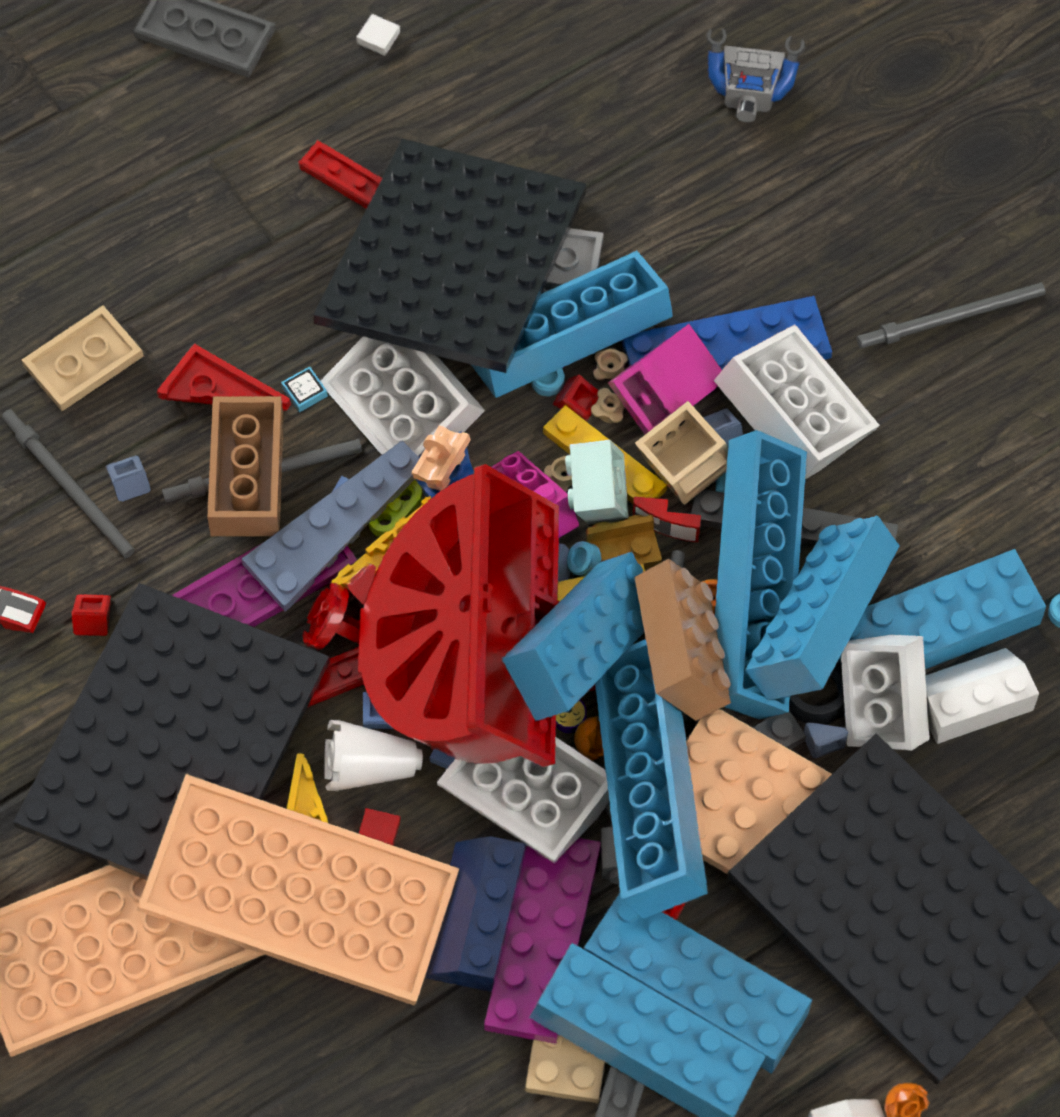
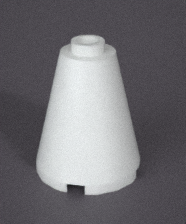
M330 720L327 730H334L333 740L326 739L324 779H331L332 781L326 785V790L339 791L410 778L414 776L415 770H421L422 749L416 748L415 741L340 720Z

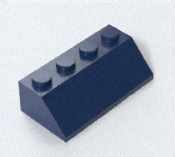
M491 836L455 843L450 866L459 868V872L424 978L492 992L526 853L525 843Z

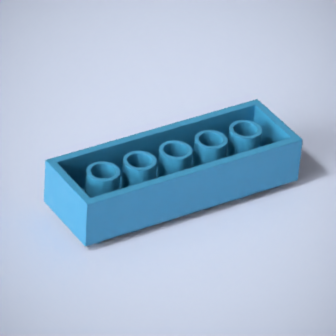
M638 251L630 253L542 293L506 373L472 364L471 366L495 398L502 396L673 317L668 287Z
M878 516L866 519L858 518L850 523L838 526L830 525L819 534L815 547L806 557L802 570L793 580L789 593L780 603V609L773 621L767 626L763 639L753 651L752 658L745 669L767 700L823 689L900 547Z
M1013 549L867 606L849 641L885 635L923 636L926 670L1040 625L1046 605L1018 553Z
M632 552L599 562L502 658L535 721L569 711L644 633L635 576L644 571Z
M619 893L584 947V950L766 1055L760 1067L770 1073H773L810 1011L812 999L663 912L643 919L621 900V893Z
M573 943L562 958L529 1017L698 1117H734L766 1056Z

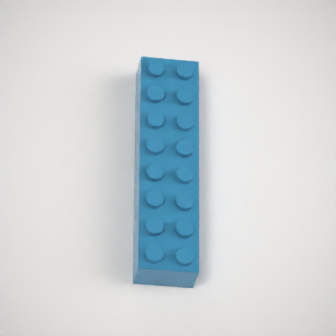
M756 430L730 439L728 444L715 617L719 624L717 630L718 640L725 655L722 659L724 670L730 680V688L728 690L731 703L724 707L760 720L789 712L790 696L767 700L745 669L752 658L753 651L759 646L766 633L767 626L776 616L780 609V603L786 598L793 585V580L799 572L807 451Z
M646 639L631 645L595 683L621 900L643 919L708 894L683 715L681 710L655 692Z

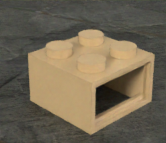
M689 401L635 442L649 466L684 505L722 476L727 469L728 445Z

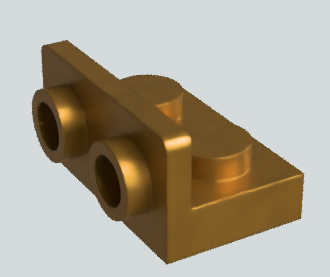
M633 515L624 521L614 523L599 522L586 529V542L595 544L599 548L601 562L632 552L637 562L644 565V569H649L662 563L654 532V519L652 515Z

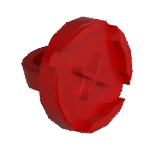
M335 582L330 584L331 589L325 588L318 595L307 616V623L311 625L309 632L303 631L304 644L317 651L323 649L331 641L335 633L359 643L360 621L345 614L349 598L348 589Z

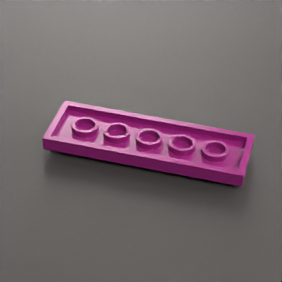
M348 546L337 555L338 559L329 568L326 567L314 579L315 583L296 602L331 583V580L335 579L348 564L352 565L357 561V558ZM255 548L172 595L252 627L257 626L283 610L242 564V558Z
M578 838L555 863L527 845L484 1023L485 1031L557 1044L558 1034L529 1017L570 945L573 943L579 947L600 856L601 842Z

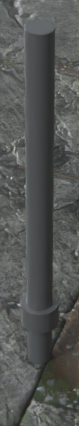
M1038 283L897 325L895 322L881 325L880 330L857 336V343L859 348L862 349L882 342L886 345L898 342L900 337L1043 296L1045 295V287L1043 283Z
M12 409L5 411L1 418L15 433L17 442L24 449H29L119 553L124 558L130 557L135 552V549L38 440L39 435L30 425H25Z
M356 439L282 458V472L362 452L360 440ZM199 476L187 479L188 483L162 489L165 503L192 496V499L206 496L205 492H209V477L202 479Z

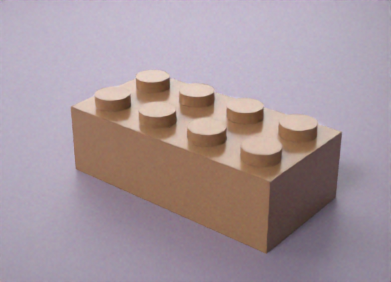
M281 396L213 397L207 515L211 536H273L280 531L284 422Z
M670 559L635 576L656 694L694 720H698L730 704L731 700L728 690L730 688V680L724 670L722 659L725 655L718 640L717 630L719 624L713 614L711 605L713 595L709 586L705 582L697 580L686 568H681Z

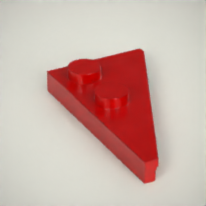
M193 344L157 390L158 397L162 400L213 404V397L281 396L283 411H287L291 406L290 398L196 344Z

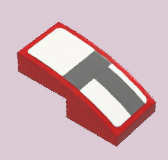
M634 496L633 515H652L655 532L675 539L699 542L701 515L667 512V499Z
M0 586V624L5 629L33 633L47 603L27 593Z

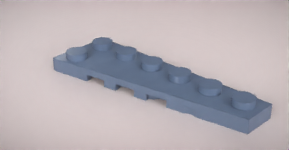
M403 440L243 557V566L284 611H287L315 583L314 579L326 567L329 568L338 559L337 555L349 543L352 544L360 536V532L369 522L375 521L383 513L387 505L393 502L415 480L411 472L417 464L419 457Z

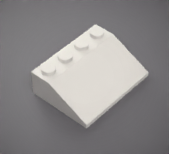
M796 325L733 357L714 380L755 431H761L807 451L805 479L822 470L880 426Z
M362 337L320 381L331 397L381 455L403 440L419 457L425 450L423 446L425 438L428 435H434L439 425L456 433L461 430L465 432L485 411L436 355Z
M556 738L555 764L542 767L521 756L506 761L486 764L469 763L455 758L437 782V785L553 863L593 824L609 803L606 770L558 738Z

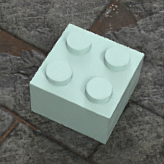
M611 440L570 444V455H566L565 458L567 474L572 476L573 489H568L570 509H574V512L589 525L599 522L624 521L629 517L624 453Z

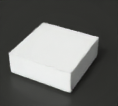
M372 14L358 34L357 44L386 55L400 33V26Z

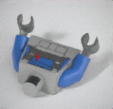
M722 28V40L714 42L711 39V29H709L706 35L707 42L711 45V51L708 52V76L717 93L724 96L725 105L729 108H737L736 116L739 120L744 122L755 120L756 111H770L772 103L780 101L793 88L799 66L797 57L805 50L803 39L800 49L792 51L790 50L792 36L788 37L785 47L789 53L788 57L784 58L785 53L731 46H725L724 51H721V44L726 40V31Z

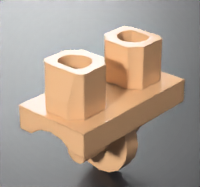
M439 425L434 435H428L423 442L425 450L411 472L413 478L426 482L429 488L439 491L445 489L450 483L449 477L455 466L461 464L465 457L464 451L471 440L469 434L464 432L456 433Z

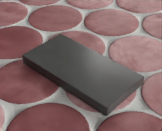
M151 0L134 29L135 38L249 78L276 29L273 22L210 0Z

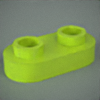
M416 480L393 502L389 503L375 521L369 522V529L374 535L380 537L385 532L392 530L402 517L407 518L420 506L422 488ZM403 495H409L411 497L407 501H403L400 499V497ZM384 519L391 521L388 525H381L379 522Z

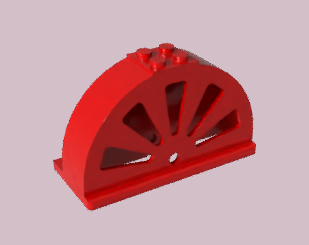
M483 464L474 468V474L454 482L428 500L395 537L375 573L365 606L361 608L358 673L363 677L365 689L376 711L396 731L446 755L469 763H497L521 756L542 767L555 764L556 715L535 721L502 658L560 602L558 601L559 505L492 467ZM595 684L587 692L596 690Z

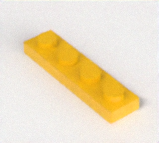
M566 405L543 427V434L568 454H570V444L609 440ZM618 447L624 453L627 500L633 504L634 496L659 499L667 491L666 483Z

